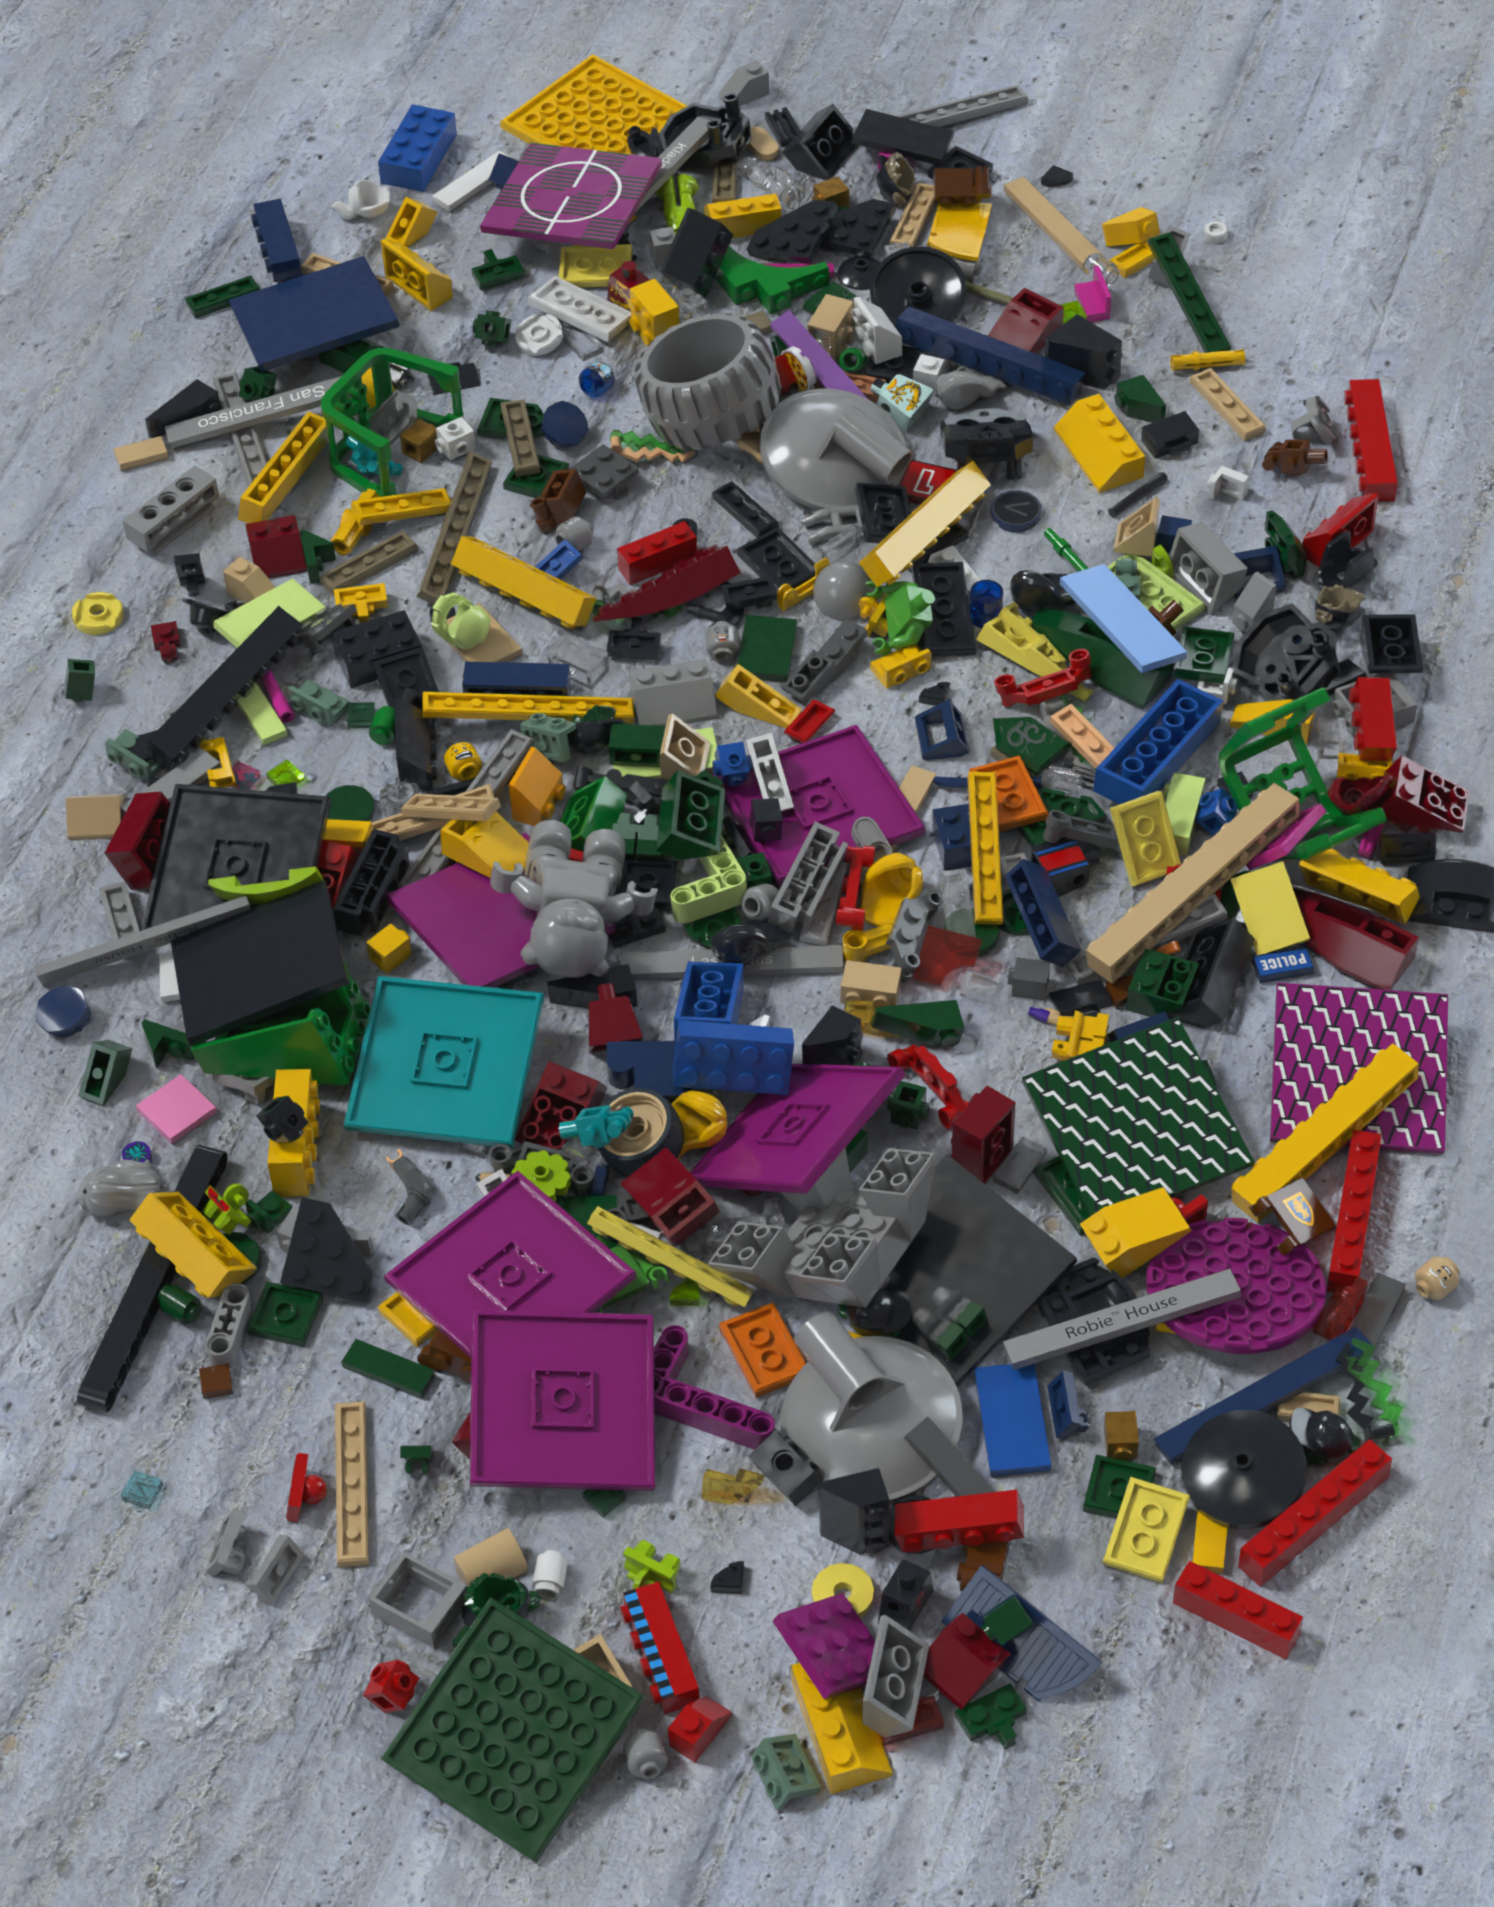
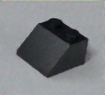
M832 1005L802 1043V1064L852 1066L854 1063H859L863 1055V1050L861 1049V1040L863 1038L861 1019Z

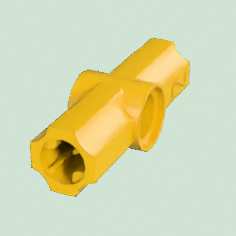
M368 489L366 492H362L358 500L381 496L375 490ZM345 509L341 517L340 527L330 541L334 544L337 554L346 556L347 553H351L361 536H367L370 533L372 524L359 525L352 509Z

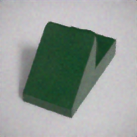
M301 530L300 537L310 584L320 582L319 572L323 571L322 563L336 560L334 544L311 532Z
M146 1019L142 1021L145 1041L156 1068H158L167 1053L176 1058H185L190 1061L194 1059V1055L191 1052L192 1046L187 1041L186 1033Z

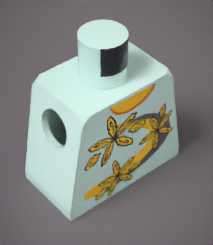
M899 374L889 384L876 378L870 391L879 395L877 405L890 415L902 432L906 433L929 406L934 389Z

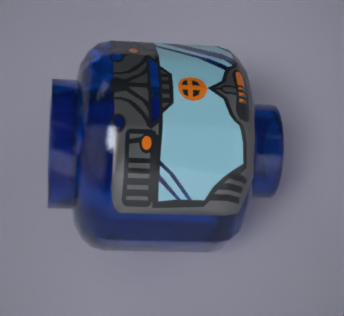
M593 362L579 374L580 388L590 397H600L614 386V373L604 362Z

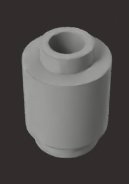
M952 257L963 271L965 279L974 281L976 276L980 277L982 262H979V259L978 261H970Z

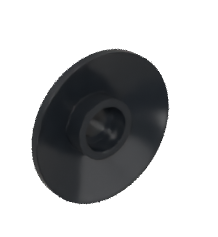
M851 257L840 264L838 279L843 285L851 289H870L873 273L881 262L872 257Z

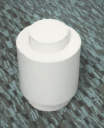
M547 1550L537 1556L532 1586L542 1599H557L559 1593L563 1591L568 1561L558 1551Z

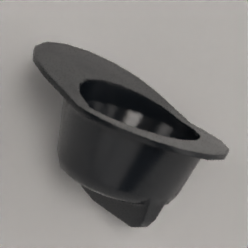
M186 598L182 599L183 602L190 606V623L196 626L201 634L212 635L216 630L213 627L214 621L229 613V611L221 610L203 602Z

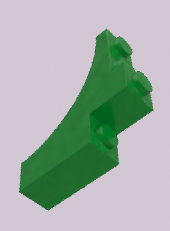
M728 246L715 280L735 305L758 298L766 310L773 314L791 307V299L827 286L829 284V267L825 262L790 268L768 266L751 261Z

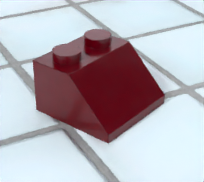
M295 515L245 524L253 564L259 566L268 579L307 571Z
M961 1613L944 1628L930 1645L923 1677L962 1710L998 1676L1010 1653L996 1641L992 1642L979 1626L964 1613Z

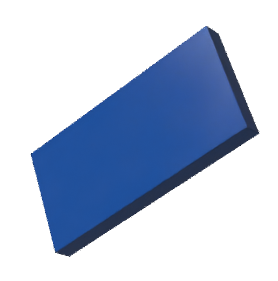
M1035 1363L1013 1370L1011 1364L974 1367L990 1477L1051 1471V1460Z

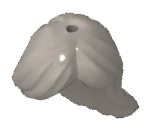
M961 366L956 371L942 374L936 380V393L940 401L951 409L965 408L980 396L990 398L998 389L1005 388L1002 380L966 366Z
M148 1159L145 1162L121 1160L108 1167H100L88 1173L80 1184L77 1197L82 1209L91 1211L95 1215L107 1216L120 1211H136L149 1193H161L162 1190L160 1179L153 1171Z

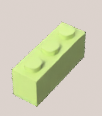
M1174 772L1171 783L1166 782L1163 797L1166 798L1165 804L1178 853L1188 855L1196 826L1195 818L1199 807V800L1204 795L1205 778Z

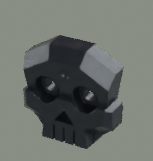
M736 93L726 94L723 97L725 106L721 105L716 108L692 103L671 115L659 133L663 152L699 116L710 120L706 124L709 138L681 166L695 164V168L709 169L720 160L737 163L752 140L750 120L740 110L738 95Z
M999 408L974 409L964 411L940 422V436L943 439L945 457L957 461V471L972 461L975 463L1007 461V479L1014 480V470L1016 480L1023 477L1022 458L1024 455L1033 452V434L1026 415Z
M1293 603L1264 613L1238 641L1233 674L1236 679L1258 690L1265 701L1296 700L1322 687L1327 688L1331 681L1341 672L1336 655V635L1320 622L1313 624ZM1302 639L1299 644H1294L1295 640ZM1272 668H1275V669H1276L1274 673H1272V674H1269V673H1268V671H1269L1270 669H1272Z

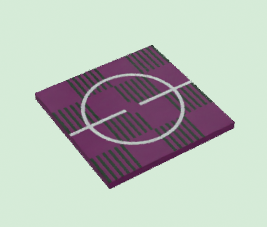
M530 143L480 225L481 233L614 249L660 170L662 160L657 157Z

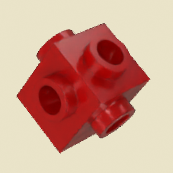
M394 1660L379 1663L370 1674L371 1680L363 1696L385 1714L402 1711L415 1694L414 1688L419 1677L403 1661Z

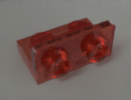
M1357 1276L1352 1286L1347 1285L1345 1289L1337 1287L1319 1320L1314 1325L1313 1333L1327 1340H1332L1347 1332L1365 1299L1368 1281Z

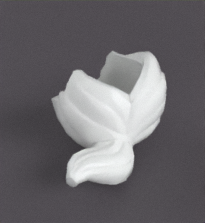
M359 180L349 189V204L338 201L332 204L331 208L337 210L339 215L345 220H352L357 215L365 218H374L384 213L389 206L390 189L389 187L381 188L368 180Z

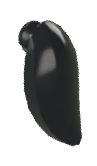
M632 126L628 130L629 136L627 138L631 155L658 158V147L651 135L641 130L638 126Z

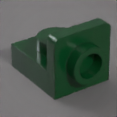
M273 1190L257 1203L251 1199L245 1203L247 1216L252 1220L250 1224L255 1228L260 1227L268 1234L285 1220L293 1208L291 1204Z

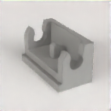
M396 389L368 418L370 430L375 433L378 432L381 436L390 440L391 446L417 419V400Z

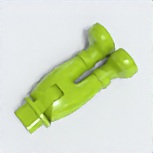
M679 174L677 177L680 207L677 206L675 182L672 176L655 192V195L664 202L665 221L667 227H673L675 235L687 208L696 210L693 196L698 191V184L695 178L686 174Z

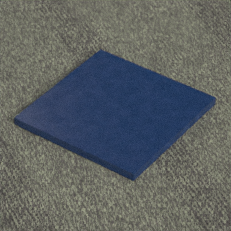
M365 256L229 300L231 309L260 372L400 326L398 318Z

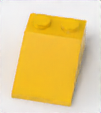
M1164 1187L1106 1206L1080 1223L1105 1266L1110 1271L1113 1269L1122 1279L1192 1231Z

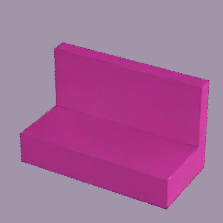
M1094 266L1093 281L1074 285V292L1083 315L1090 322L1110 319L1111 294L1099 266Z

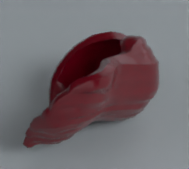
M1393 775L1377 776L1373 779L1361 777L1355 781L1344 776L1338 777L1328 788L1327 795L1342 813L1356 814L1373 809L1377 801L1386 793L1394 782L1395 777Z

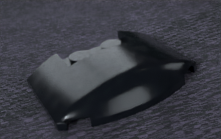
M1437 859L1408 868L1407 879L1416 884L1420 895L1408 921L1494 933V867L1464 859Z
M1092 1257L1074 1265L1037 1303L1042 1317L1046 1318L1049 1326H1053L1137 1299L1128 1284L1113 1269L1110 1272L1097 1265L1100 1260ZM1149 1327L1065 1354L1071 1363L1072 1370L1086 1386L1150 1358V1349H1148Z

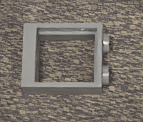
M1378 673L1367 677L1390 678L1395 729L1414 723L1417 703L1394 673ZM1356 682L1336 688L1334 700L1332 701L1333 712L1336 716H1340L1345 723L1347 731L1353 734L1354 737L1356 727H1353L1351 722L1352 712L1354 711L1352 705L1354 704L1349 701V692Z
M404 1552L398 1561L394 1560L390 1564L383 1581L372 1588L369 1594L371 1613L382 1621L435 1648L460 1614L464 1602L463 1597L467 1594V1585ZM408 1577L444 1595L424 1624L388 1605Z

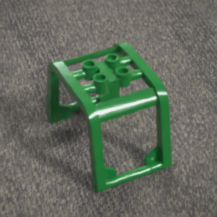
M376 348L362 355L321 398V410L326 421L330 448L329 465L333 474L361 493L372 489L381 497L397 495L396 485L390 481L388 462L392 459L390 440L371 431L370 423H368V418L393 393L389 363L432 375L442 390L451 393L453 414L448 413L446 416L417 409V419L414 423L421 419L428 424L434 425L436 428L460 417L464 419L457 366L391 348ZM371 367L376 406L369 411V404L366 399L367 386L362 384L361 376ZM347 394L352 396V398L348 399ZM354 415L357 416V422L352 418ZM333 425L342 430L343 438L337 444L335 442ZM349 436H352L377 453L380 475L379 485L369 481L340 462L351 450L346 445V440Z
M1323 687L1244 723L1219 752L1220 770L1232 797L1237 803L1239 812L1243 807L1251 804L1248 795L1254 792L1260 793L1268 789L1273 783L1287 791V786L1283 782L1290 780L1294 773L1302 770L1309 785L1303 788L1296 787L1288 792L1299 798V805L1304 802L1305 798L1314 795L1317 803L1322 804L1327 811L1303 838L1330 825L1349 827L1330 837L1326 833L1298 843L1286 856L1279 859L1312 858L1387 821L1382 807L1356 814L1342 813L1327 795V788L1301 733V725L1317 709L1330 701V697ZM1293 713L1287 720L1286 727L1246 745L1253 738L1276 726L1275 721ZM1287 740L1289 741L1297 761L1290 764L1282 763L1275 767L1271 773L1259 774L1252 778L1250 783L1242 784L1234 765Z

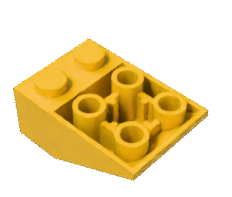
M497 812L486 821L452 819L440 830L443 855L491 878L494 861L500 863V866L507 871H514L515 864L520 862L524 871L529 842Z

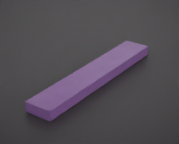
M790 310L770 323V328L788 348L792 346L799 348L802 351L800 352L802 357L806 356L810 360L815 371L816 380L824 389L848 391L868 399Z

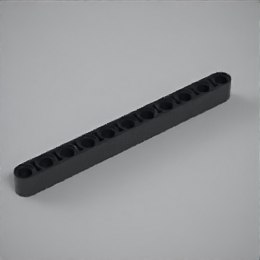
M197 1145L174 1192H180L202 1215H204L203 1208L210 1200L205 1191L209 1186L216 1190L227 1165V1151ZM151 1241L80 1385L77 1395V1404L79 1406L103 1412L111 1410L160 1308L156 1303L157 1296L164 1286L171 1285L177 1272L175 1270L176 1266L169 1259L157 1253L155 1250L156 1246Z

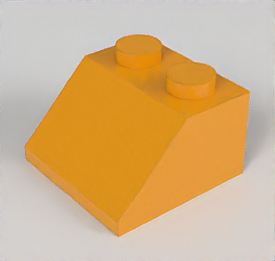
M534 747L530 748L509 783L512 820L535 826L547 819L550 820L554 814L556 803L558 800L561 801L565 795L566 786L563 785L562 773Z

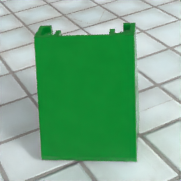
M347 971L350 984L275 1013H300L301 1020L244 1034L242 1027L215 1037V1040L204 1041L192 1046L191 1052L203 1072L207 1074L253 1078L270 1077V1079H275L276 1070L311 1069L312 1080L317 1081V1083L347 1085L360 1052L371 1007L367 1001H364L359 992L357 982L351 978Z

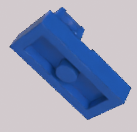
M564 539L535 567L561 580L579 564L583 556Z

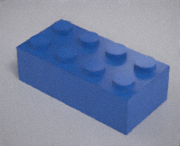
M412 104L378 161L380 183L424 192L457 135L455 113Z
M687 962L674 1016L675 1044L678 1020L737 1024L744 994L742 963Z
M678 1020L672 1069L674 1087L788 1095L794 1051L792 1028Z

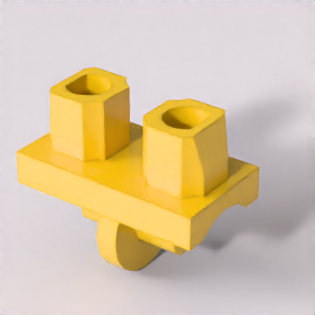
M872 597L861 598L858 602L861 612L860 616L864 619L871 617L865 627L868 632L867 637L873 631L885 638L888 633L887 619L882 617V615L886 616L884 597L879 605L876 602L877 599Z

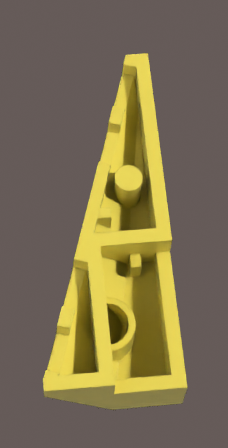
M1015 602L1002 608L996 618L985 623L976 639L1040 677L1067 668L1065 666L1067 660L1044 634L1037 633L1031 627L1033 622L1029 617L1024 619L1018 612L1019 606ZM1080 683L1078 689L1071 691L1070 694L1086 702L1094 691L1087 689Z

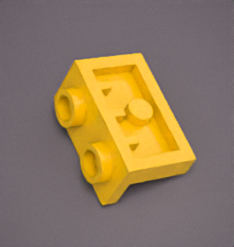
M917 644L904 647L870 662V670L888 689L930 670L931 651L929 649L922 651Z
M1338 753L1336 778L1344 776L1355 781L1361 777L1373 779L1377 776H1383L1384 771L1392 765V760L1360 761L1357 754Z

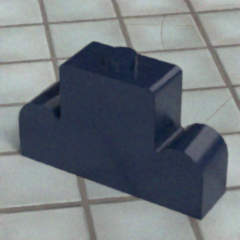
M674 1041L607 1042V1073L611 1086L617 1089H626L634 1084V1088H649L660 1093L670 1104L682 1093L693 1091V1088L674 1087L673 1085Z

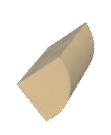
M509 1528L454 1556L456 1573L467 1586H471L470 1582L483 1573L488 1575L491 1573L501 1574L506 1579L509 1576L515 1579L528 1572L524 1555Z

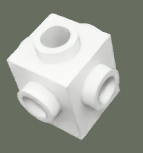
M462 417L436 428V447L449 460H453L476 449L474 430Z

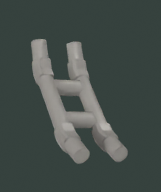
M858 505L832 509L823 508L802 518L805 528L829 519L832 520V526L823 527L807 536L810 545L836 536L863 532ZM856 515L858 523L843 525L841 517Z

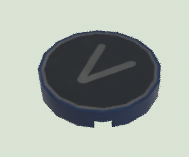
M1020 490L1007 491L994 499L991 505V517L1003 530L1023 532L1028 530V527L1033 524L1034 526L1038 524L1041 518V503L1037 497L1028 492Z

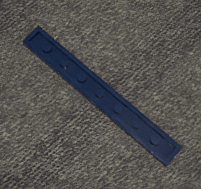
M1354 1327L1154 1438V1444L1168 1462L1173 1465L1183 1459L1185 1448L1193 1434L1210 1419L1236 1410H1253L1266 1413L1338 1373L1343 1365L1336 1362V1359L1346 1343H1350L1346 1359L1349 1361L1348 1367L1374 1353V1346L1357 1327Z

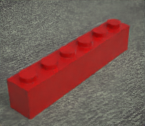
M1379 379L1349 380V388L1344 390V405L1349 406L1347 407V422H1351L1349 434L1350 439H1354L1352 453L1353 457H1357L1355 471L1356 474H1360L1358 479L1359 492H1363V495L1378 494V502L1395 501L1398 483Z
M1359 1130L1352 1131L1326 1288L1328 1292L1356 1296L1382 1134Z
M1369 1439L1242 1546L1238 1568L1258 1586L1262 1587L1389 1478L1393 1458Z

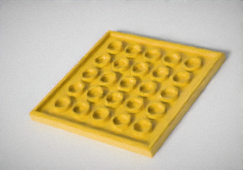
M592 54L501 120L500 128L528 144L539 143L631 154L627 138L629 136L628 130L632 126H638L649 134L652 128H656L659 134L669 117L687 107V105Z

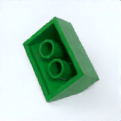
M606 776L571 793L559 822L565 824L571 831V849L583 852L588 835L600 829L612 830L613 823L617 824L620 813H623L625 810L624 804L628 795Z

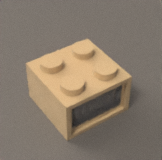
M826 294L807 324L808 332L838 364L841 353L847 349L849 344L852 345L855 340L852 331L855 322L852 316L853 301Z

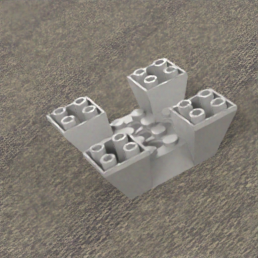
M844 1148L807 1194L780 1192L801 1212L787 1233L780 1226L738 1221L708 1262V1265L714 1270L775 1295L866 1308L925 1223L937 1156L931 1152L888 1148L858 1191L852 1188L846 1148Z

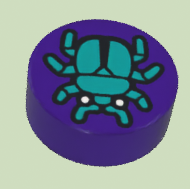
M136 1141L124 1147L122 1158L123 1160L145 1162L148 1159L151 1163L152 1154L150 1147L146 1143Z

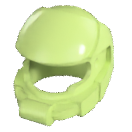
M452 592L445 596L441 595L432 607L434 612L431 626L436 634L446 642L458 648L470 650L486 638L491 621L487 612L481 606H474L465 597ZM458 605L456 616L448 627L446 622L447 614L452 607Z

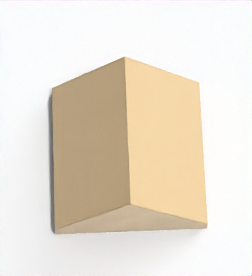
M1158 497L1152 499L1118 524L1114 543V551L1116 553L1153 556L1160 499Z
M673 713L668 715L660 751L661 779L669 780L677 770L696 777L701 771L705 770L710 741Z
M125 794L77 795L65 798L68 840L112 838L124 816L121 806L125 804Z

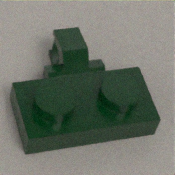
M492 249L483 251L484 264L472 268V276L480 291L525 277V270L516 255L497 259Z
M1009 1683L968 1703L962 1710L960 1708L956 1709L955 1717L970 1742L985 1734H988L989 1737L996 1735L1006 1750L1016 1745L1015 1738L1017 1735L1012 1726L1015 1725L1014 1720L1026 1715L1027 1708L1012 1684Z

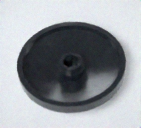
M908 247L892 253L878 265L870 283V299L872 304L884 311L894 327L896 326L897 317L908 307L953 322L965 304L966 281L960 266L948 254L931 247Z
M1236 1410L1210 1419L1193 1434L1183 1454L1182 1477L1185 1490L1190 1495V1501L1202 1515L1224 1527L1248 1530L1267 1526L1301 1497L1306 1484L1307 1465L1304 1450L1298 1437L1285 1423L1267 1413L1253 1410Z

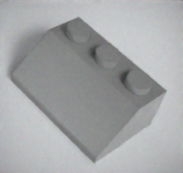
M1203 522L1178 528L1169 556L1174 569V577L1186 590L1205 603V610L1210 615L1215 614L1241 589L1248 568Z
M707 659L629 671L630 693L633 698L638 725L666 727L668 715L671 713L685 723L717 718L712 678Z
M886 1615L880 1617L863 1698V1724L884 1738L913 1730L929 1649L928 1643Z

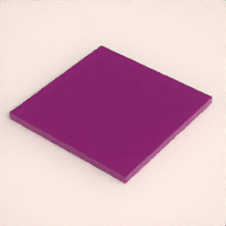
M857 724L778 752L794 809L781 812L783 818L781 840L754 841L750 823L751 799H763L754 767L752 771H749L747 781H744V783L737 786L724 784V802L739 826H741L756 853L764 852L772 879L777 887L782 886L814 822L840 832L837 843L839 847L842 842L848 843V846L857 847L851 836V830L854 822L860 817L874 819L890 846L926 835L925 826ZM827 859L825 867L828 866L830 860Z
M527 833L522 834L521 836L529 842L530 836ZM456 863L387 894V902L463 985L494 988L540 967L537 964L527 965L521 957V950L530 941L531 928L536 920V911L524 907L512 893L503 894L497 892L491 887L489 877L461 863ZM604 922L605 933L607 935L614 933L615 924L613 922Z
M792 1064L788 1095L758 1093L727 1128L723 1138L707 1151L690 1173L703 1187L807 1194L906 1074L901 1067Z
M516 1171L385 1274L384 1277L385 1281L471 1358L472 1309L594 1313L634 1281L637 1275L629 1265L523 1174Z
M472 1309L470 1487L654 1491L653 1315Z

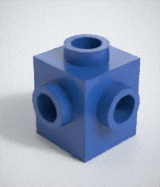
M737 742L717 745L714 755L715 760L712 761L714 775L719 776V779L729 786H737L747 781L749 771H752L753 767L751 756L745 753L744 743Z
M1223 788L1208 792L1201 796L1195 821L1211 836H1215L1225 823H1229L1236 817L1237 803Z

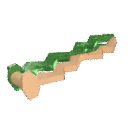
M613 430L610 435V449L635 462H639L643 457L651 461L660 455L665 456L672 463L676 459L685 462L695 456V452L698 451L690 447L689 449L692 451L683 453L675 445L659 442L651 433L641 439L633 431L622 434L620 430ZM623 442L627 445V447L624 450L621 446ZM631 443L639 449L637 452H634L629 447ZM649 444L654 450L650 451L645 446Z

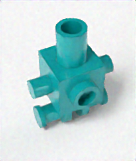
M349 436L346 440V445L353 450L350 460L357 465V469L366 475L371 473L379 475L377 453L352 436ZM392 460L388 462L390 476L402 474L403 467L400 463H394Z
M610 1105L583 1109L575 1120L560 1122L559 1133L562 1139L579 1137L582 1147L590 1145L593 1148L604 1147L610 1143L612 1138H616L625 1132L631 1124L634 1112L629 1107H623L620 1111L612 1112Z

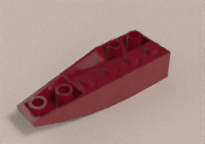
M717 544L708 548L706 546L695 551L693 557L689 559L683 558L672 564L674 568L663 572L662 576L655 580L652 579L643 583L637 591H630L620 596V601L612 604L611 602L598 609L600 613L592 618L594 622L619 620L675 607L701 596L741 572L728 546L718 547Z
M1293 888L1310 940L1304 943L1338 970L1376 989L1392 990L1415 959L1419 937L1349 904Z

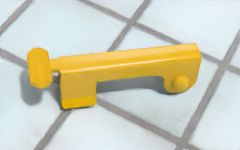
M824 558L814 564L815 577L795 589L791 588L789 584H783L778 589L777 605L781 610L785 611L813 594V587L817 576L826 566L830 565L828 558Z
M219 737L204 741L200 745L201 749H204L215 759H219L222 768L207 770L210 786L223 788L234 786L237 789L225 739Z

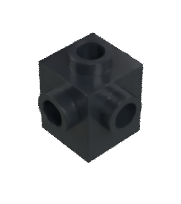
M289 1096L276 1097L256 1115L264 1126V1132L267 1137L276 1143L294 1142L303 1134L302 1129L309 1124L304 1117L305 1112L302 1107L293 1102Z

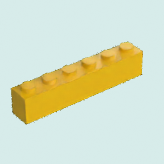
M309 411L305 414L240 497L238 520L249 524L269 519L327 444L328 434L325 418Z
M461 536L451 565L459 568L458 572L468 577L475 576L479 578L480 584L491 588L495 586L500 589V594L510 598L515 596L520 599V604L529 608H534L535 606L541 609L540 614L549 618L557 617L561 619L560 623L568 628L575 629V626H586L597 599L476 537Z

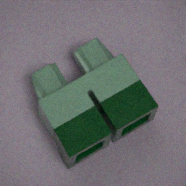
M620 813L617 824L613 823L612 830L619 833L625 840V858L636 859L637 857V859L663 860L662 853L656 851L659 815H645L644 825H635L633 814Z

